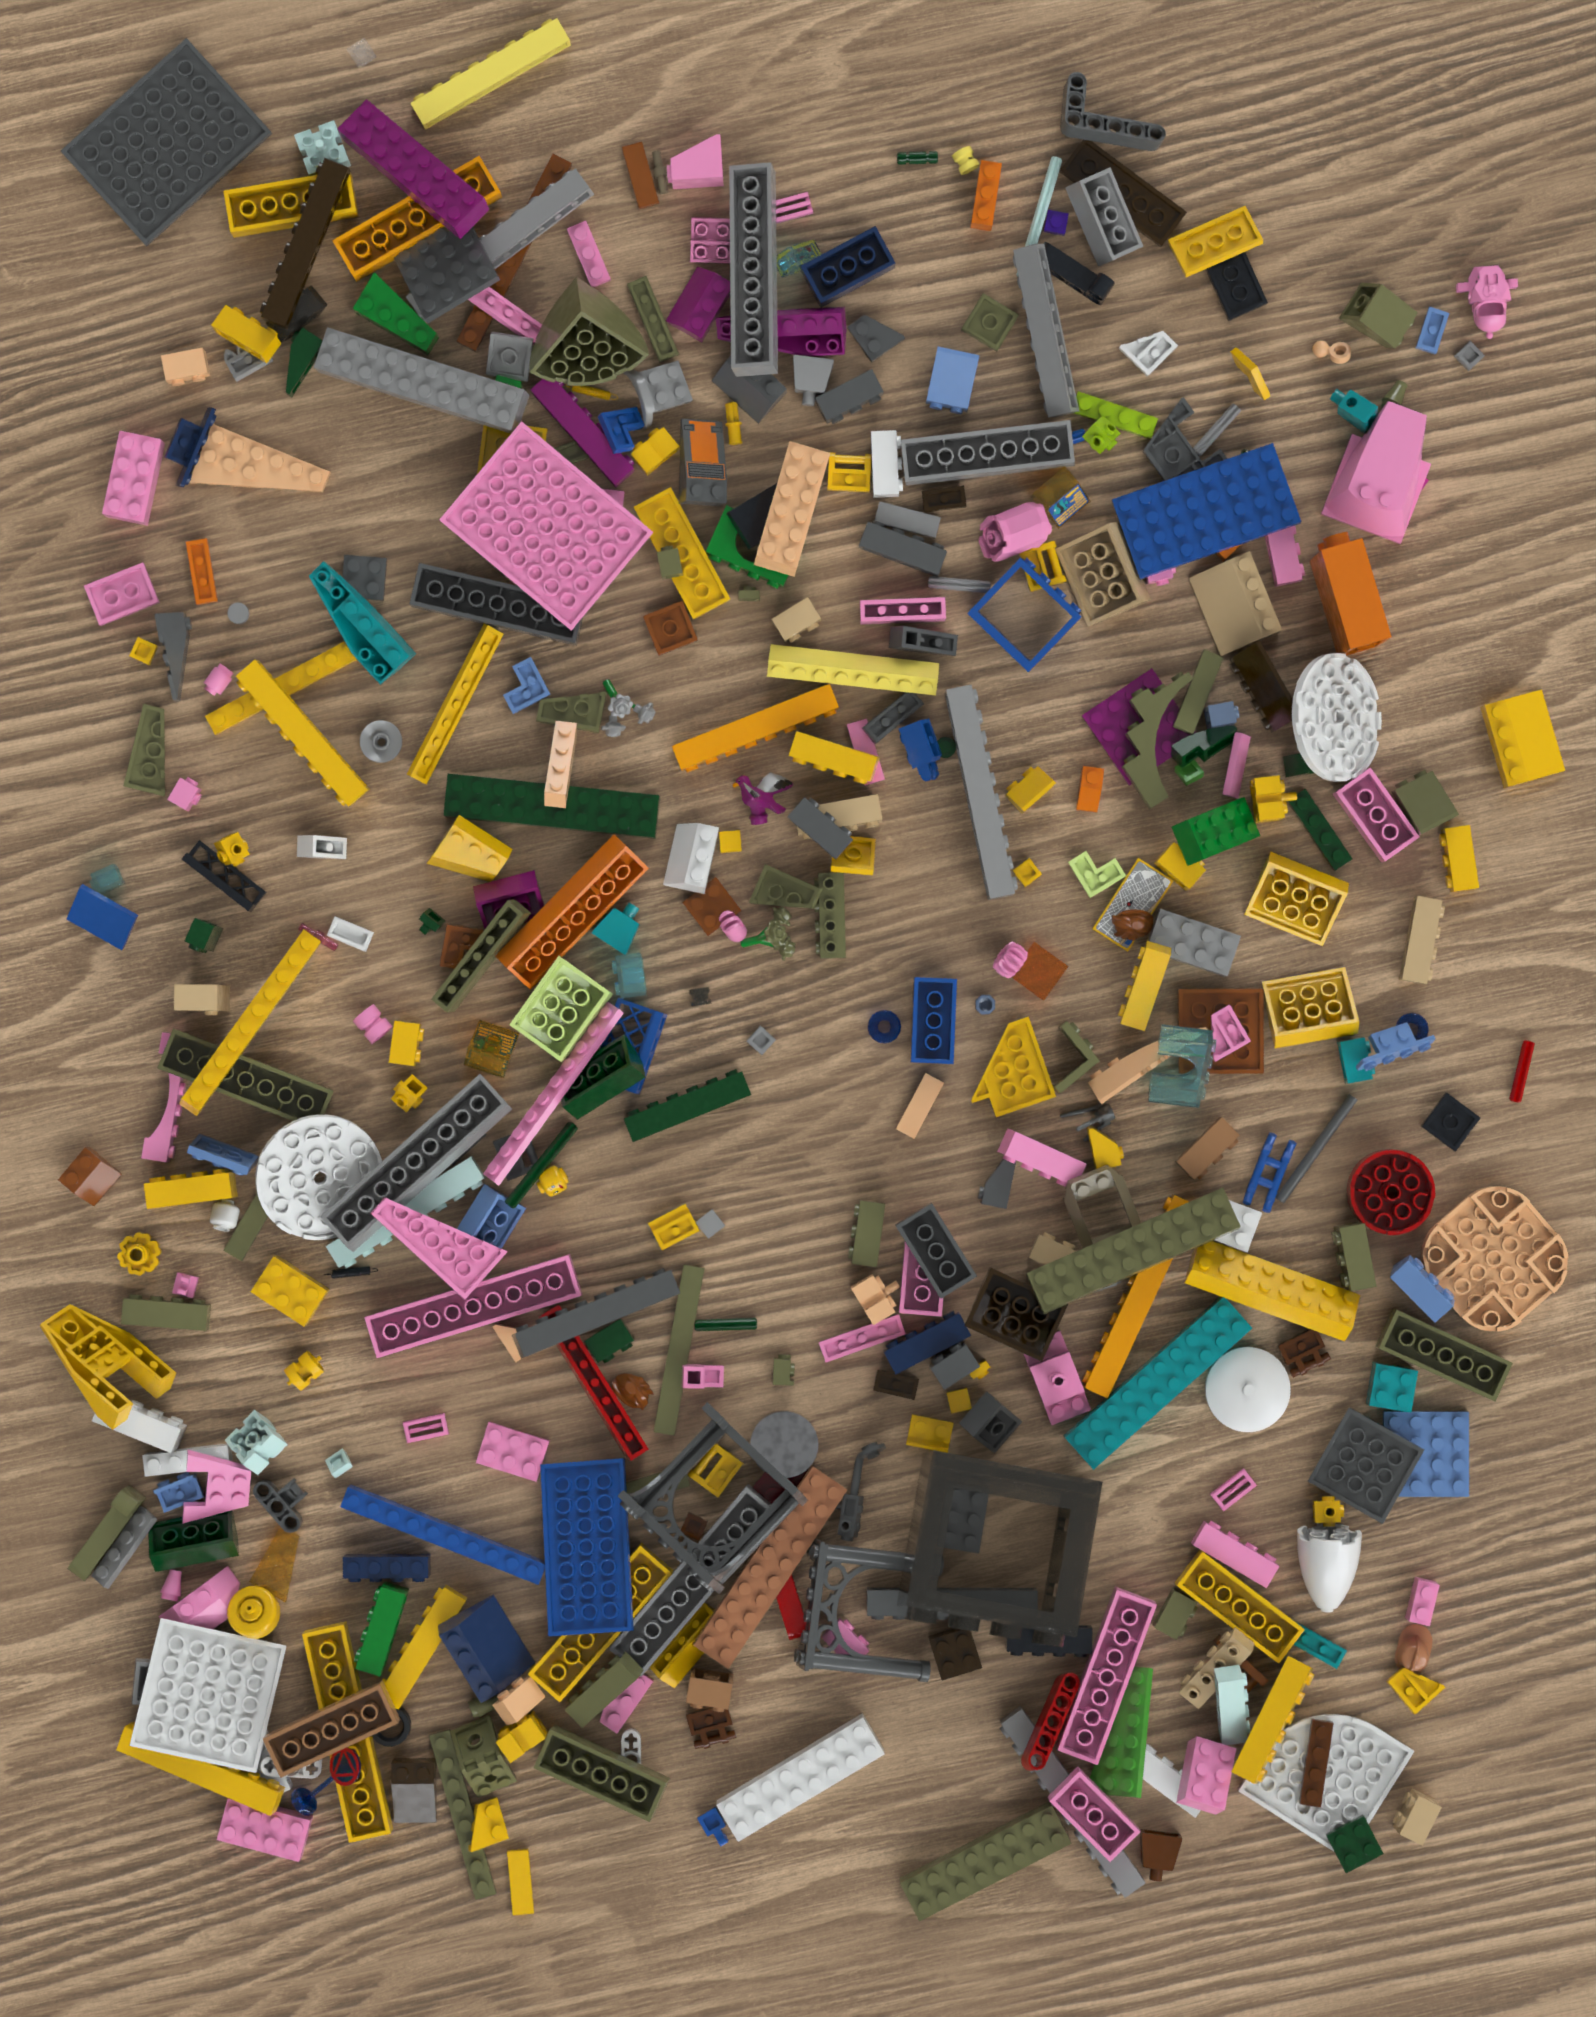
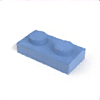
M1429 306L1415 347L1416 349L1431 354L1437 353L1448 320V312Z

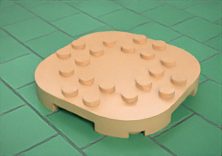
M1489 1186L1478 1189L1468 1195L1429 1230L1422 1244L1421 1262L1424 1265L1423 1269L1428 1274H1434L1439 1280L1438 1284L1443 1289L1447 1288L1454 1295L1453 1299L1455 1302L1452 1309L1462 1320L1480 1330L1499 1332L1513 1328L1521 1323V1320L1561 1287L1567 1275L1568 1252L1561 1236L1553 1230L1526 1196L1511 1188Z

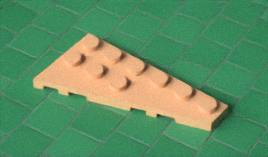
M213 424L208 433V439L200 452L199 461L193 469L192 478L189 483L323 492L331 472Z

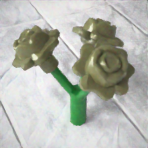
M773 907L774 918L768 923V926L757 936L743 939L740 943L743 948L756 944L774 947V950H778L780 955H782V960L785 961L786 957L793 956L796 944L791 942V937L785 932L786 927L782 926L784 924L790 926L789 920L792 916L784 907Z

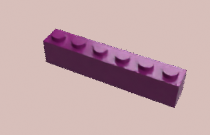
M542 379L531 389V393L566 433L578 443L577 445L587 454L614 487H618L635 471L633 468L635 463L627 454L625 456L621 453L613 454L600 423L596 425L590 419L592 417L591 413L585 407L581 409L576 402L579 400L571 391L567 393L562 388L564 386L563 382H550Z

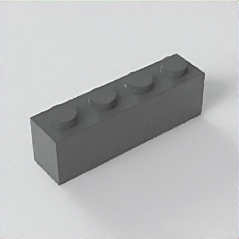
M875 520L872 523L867 522L859 544L860 549L938 577L947 554L943 545L934 542L932 545L924 543L925 539L913 535L912 538L904 535V531L897 528L889 530L884 528L885 524Z

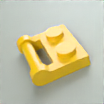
M829 452L827 491L870 492L871 454L854 456L835 455V452ZM835 463L865 464L864 470L836 469Z
M1055 541L1047 542L1039 548H1031L1019 553L1020 558L1024 560L1028 558L1036 565L1034 570L1039 575L1043 572L1048 577L1041 553L1042 551H1047L1055 577L1050 579L1051 582L1049 584L1054 586L1067 582L1065 575L1062 574L1055 548L1057 546ZM1024 571L1030 592L1043 589Z
M716 1443L704 1455L694 1470L691 1469L687 1475L713 1495L719 1497L743 1465V1462ZM719 1453L722 1457L704 1479L700 1476L715 1454Z

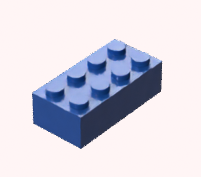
M914 977L910 1062L954 1064L957 979Z

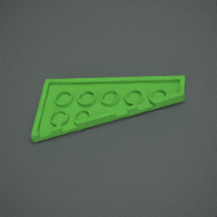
M1133 1668L1098 1765L1094 1764L1089 1777L1106 1795L1141 1798L1153 1676L1152 1668Z

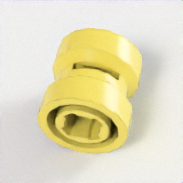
M966 146L952 155L954 162L959 165L958 170L961 175L968 174L980 166L978 160L973 158L971 146Z

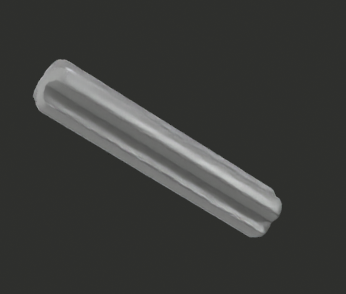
M1232 404L1193 447L1198 456H1202L1240 413L1241 410L1237 405Z
M930 576L928 579V587L935 589L987 593L991 588L989 581Z

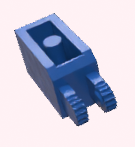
M930 719L919 720L899 728L900 740L905 746L907 760L911 764L912 769L917 768L919 775H921L925 782L938 778L939 771L936 761L940 760L942 753Z

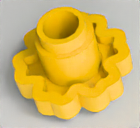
M137 1232L134 1237L126 1236L119 1244L122 1250L117 1255L120 1266L128 1267L129 1274L138 1276L143 1275L145 1271H154L155 1267L160 1263L157 1256L162 1253L159 1242L156 1240L151 1241V1235L148 1233Z

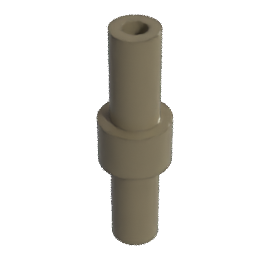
M659 150L653 151L654 177L657 178L660 194L668 193L665 178L667 176L666 167L663 166L661 152Z

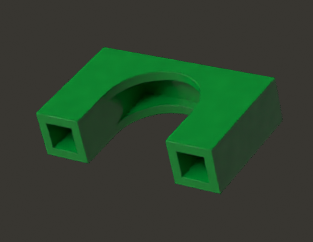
M726 505L706 549L709 560L719 564L723 561L728 564V568L739 572L740 569L748 572V577L757 581L759 578L766 580V585L772 588H784L789 575L756 566L754 562L745 560L738 553L736 548L738 532L726 514L734 508Z

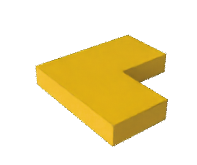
M1238 348L1231 350L1230 353L1236 366L1247 375L1253 390L1263 400L1269 398L1270 392L1258 366Z

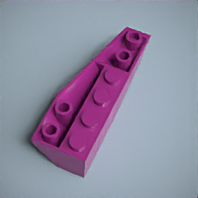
M845 307L777 310L779 352L801 356L845 355L847 330ZM731 315L716 317L718 339L731 342Z

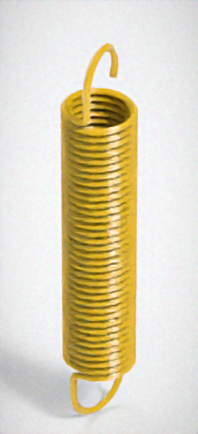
M587 385L572 387V392L607 401L610 400L611 395H615Z

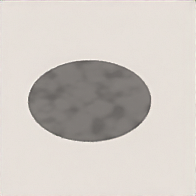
M780 1411L766 1416L756 1425L751 1436L750 1444L786 1478L795 1477L805 1472L813 1464L817 1456L818 1438L815 1429L807 1419L793 1412Z

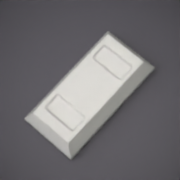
M335 916L327 936L366 952L374 932Z

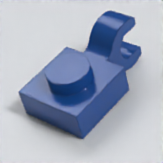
M716 1806L697 1817L707 1837L714 1834L720 1846L728 1843L729 1840L722 1830L726 1823Z

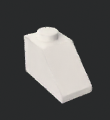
M317 835L297 836V857L346 859L347 838Z

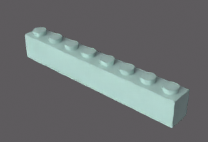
M473 1156L435 1178L405 1206L426 1216L433 1210L437 1213L447 1207V1201L453 1198L455 1202L465 1196L464 1191L471 1187L472 1190H475L483 1185L481 1180L486 1177ZM382 1226L354 1252L349 1250L339 1238L328 1244L326 1248L339 1268L345 1266L347 1269L357 1262L355 1258L363 1255L365 1258L375 1251L373 1247L379 1243L384 1246L391 1242L393 1234Z

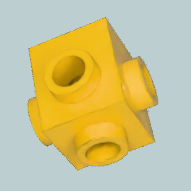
M239 832L231 833L214 843L218 851L217 857L225 866L233 864L235 867L245 862L244 857L250 855L248 844L241 838Z
M412 1074L405 1082L401 1080L394 1087L395 1094L391 1100L407 1113L412 1107L416 1109L423 1102L424 1099L421 1097L428 1088Z
M1322 1496V1500L1312 1501L1314 1523H1323V1527H1335L1336 1522H1341V1517H1344V1505H1340V1501L1335 1500L1334 1496ZM1331 1508V1514L1327 1515L1326 1510Z

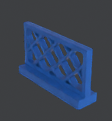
M618 998L615 1007L620 1009L621 1004L628 1005L632 1014L623 1019L620 1018L616 1025L621 1023L625 1032L624 1035L627 1036L641 1059L645 1076H647L667 1014ZM644 1011L651 1013L649 1022L641 1025L637 1015ZM634 1017L638 1028L628 1032L624 1021ZM612 1030L603 1041L601 1048L616 1040ZM641 1031L644 1037L643 1041L635 1046L630 1035ZM646 1078L626 1090L640 1095Z

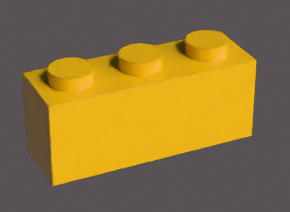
M225 305L211 324L218 335L266 364L281 345L277 337L278 333L270 327L265 329L253 317H250V319L245 317L244 313L237 307L232 309Z
M1470 825L1442 829V834H1439V842L1441 846H1444L1445 855H1442L1443 866L1447 867L1448 876H1445L1446 887L1450 888V892L1479 888Z

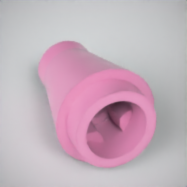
M169 1569V1574L160 1591L162 1599L178 1602V1598L181 1597V1571Z

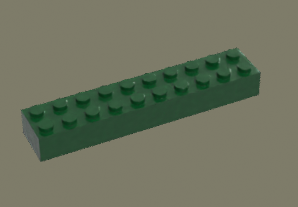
M447 774L443 816L447 818H457L460 815L467 820L656 839L660 804L659 795L569 786L566 808L545 806L544 791L546 783Z

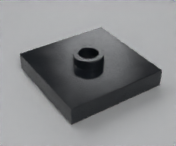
M1446 1092L1421 1127L1456 1152L1478 1123L1480 1117Z

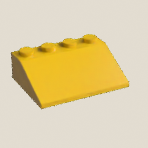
M1542 689L1480 707L1503 788L1565 771Z
M1270 851L1244 915L1323 946L1348 894L1349 883Z
M1345 967L1262 982L1274 1048L1358 1034L1359 1018Z

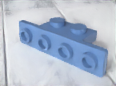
M1407 1022L1373 1033L1368 1038L1376 1054L1361 1059L1356 1069L1357 1071L1362 1069L1368 1071L1375 1068L1377 1064L1383 1063L1386 1065L1393 1062L1395 1058H1407L1415 1051H1427L1431 1048V1044L1436 1038L1432 1035L1416 1041Z

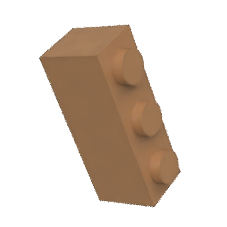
M1219 1117L1175 1162L1191 1179L1195 1180L1198 1178L1200 1180L1208 1172L1206 1168L1211 1163L1215 1165L1223 1158L1221 1153L1225 1149L1231 1150L1239 1142L1237 1138L1240 1135L1223 1117Z

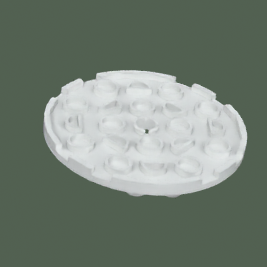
M1342 653L1325 654L1312 660L1303 670L1297 681L1292 703V725L1298 751L1315 774L1333 782L1356 778L1368 768L1379 745V742L1376 741L1377 730H1381L1382 722L1381 712H1377L1376 700L1379 697L1370 675L1356 659H1350L1346 654Z
M334 1115L302 1117L279 1129L263 1148L255 1173L257 1195L267 1216L283 1231L308 1240L336 1238L335 1233L322 1220L321 1216L378 1166L382 1159L369 1135L353 1122ZM318 1172L324 1173V1181L315 1182V1175Z

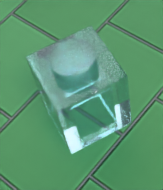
M111 864L90 874L92 880H89L90 885L94 891H98L100 894H105L125 885L116 864Z

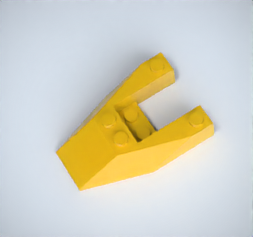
M71 1304L40 1324L42 1331L97 1417L112 1430L128 1419L133 1403L105 1378L121 1368L156 1399L171 1389L176 1372L131 1333Z

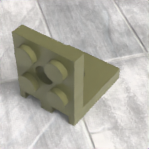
M1068 1021L1063 1022L1058 1028L1085 1060L1053 1085L1057 1093H1062L1100 1061L1092 1052L1094 1049L1093 1045L1087 1038L1082 1039L1078 1035L1081 1031L1074 1022L1069 1024Z
M490 1715L450 1731L461 1772L477 1797L488 1795L490 1792L517 1782L515 1773L496 1744L498 1738ZM480 1738L477 1744L471 1745L473 1740Z

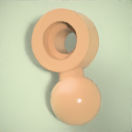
M1317 341L1312 348L1313 354L1316 357L1322 358L1330 355L1331 361L1337 364L1346 363L1351 358V348L1344 342L1334 343L1330 347L1325 341Z

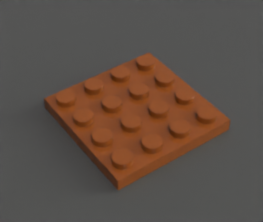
M1178 989V1034L1203 1027L1208 1029L1207 1032L1178 1051V1074H1264L1263 989ZM1230 1005L1251 1042L1214 1062L1210 1015Z

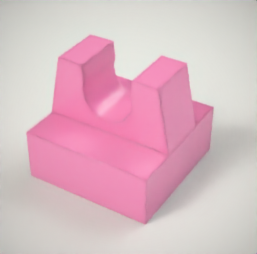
M177 1272L172 1293L194 1298L199 1277Z

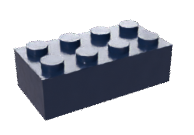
M874 226L801 265V273L817 303L822 308L895 269L896 263L878 229Z

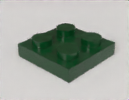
M1364 1815L1325 1834L1345 1873L1384 1854Z

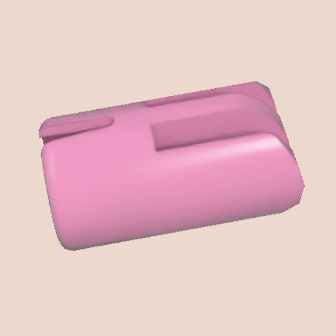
M724 911L719 917L722 931L731 941H742L747 935L745 925L733 912Z

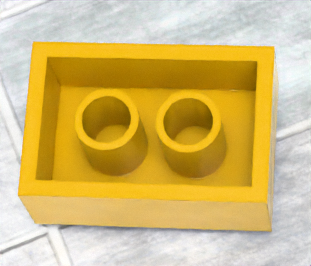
M275 1255L250 1292L304 1327L309 1323L330 1289L283 1258Z

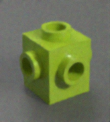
M1102 416L1082 437L1090 444L1091 448L1101 454L1106 449L1110 451L1118 443L1115 439L1121 433L1114 424Z

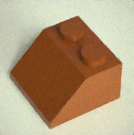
M85 1147L60 1176L58 1181L75 1195L95 1206L122 1173L91 1147Z

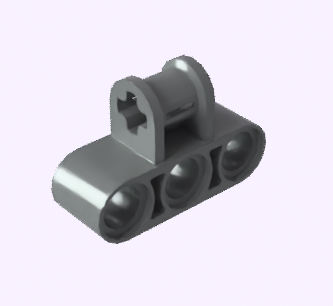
M295 1478L281 1490L267 1479L259 1481L254 1486L253 1494L284 1531L293 1533L301 1527L303 1520L294 1506L308 1493L302 1491L296 1484ZM260 1485H266L269 1488L268 1495H262L259 1492ZM274 1501H280L283 1504L282 1511H276L273 1508ZM288 1517H294L296 1519V1527L288 1526Z

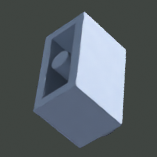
M1233 701L1208 705L1203 709L1207 729L1232 726L1237 722V718H1239L1238 706H1234Z

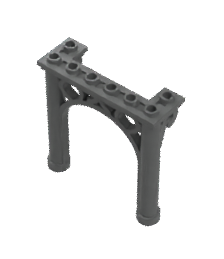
M815 1538L807 1550V1555L810 1556L809 1559L814 1561L809 1569L811 1586L807 1588L806 1600L809 1602L808 1609H805L803 1617L804 1622H806L805 1630L801 1633V1643L803 1644H799L798 1649H795L794 1662H796V1665L804 1671L815 1668L917 1679L919 1682H928L931 1672L930 1661L865 1655L851 1649L839 1631L837 1608L845 1586L860 1572L868 1569H886L941 1576L944 1567L943 1555L933 1554L930 1556L831 1545ZM841 1563L855 1564L859 1566L855 1567L847 1573L845 1567L842 1566ZM833 1567L839 1568L842 1574V1579L836 1585H830L827 1579L828 1572ZM823 1585L830 1590H835L834 1594L830 1593L826 1600L821 1601ZM820 1611L825 1613L826 1620L831 1622V1626L829 1624H822L818 1627ZM825 1629H830L835 1636V1639L828 1647H822L820 1644V1635ZM838 1644H840L850 1655L830 1652L835 1650Z

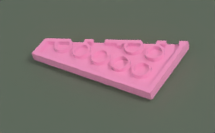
M385 1197L370 1213L463 1299H466L508 1252Z

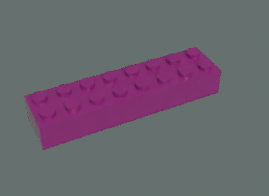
M367 99L337 128L345 143L459 239L490 210L485 198Z

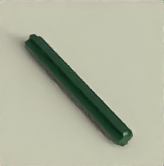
M568 1122L508 1196L505 1203L510 1208L514 1209L539 1179L540 1175L575 1134L578 1127L574 1123Z

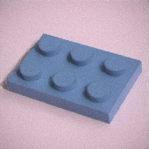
M199 1134L192 1141L187 1150V1153L191 1154L193 1158L197 1160L205 1159L219 1168L226 1167L237 1175H247L257 1164L259 1158L258 1155Z

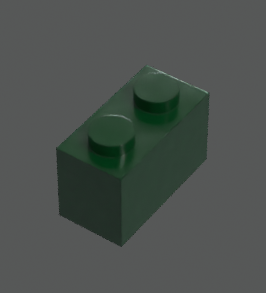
M620 1318L584 1342L597 1363L603 1361L605 1364L615 1357L613 1353L618 1350L624 1352L633 1346L631 1342L635 1338L623 1319Z

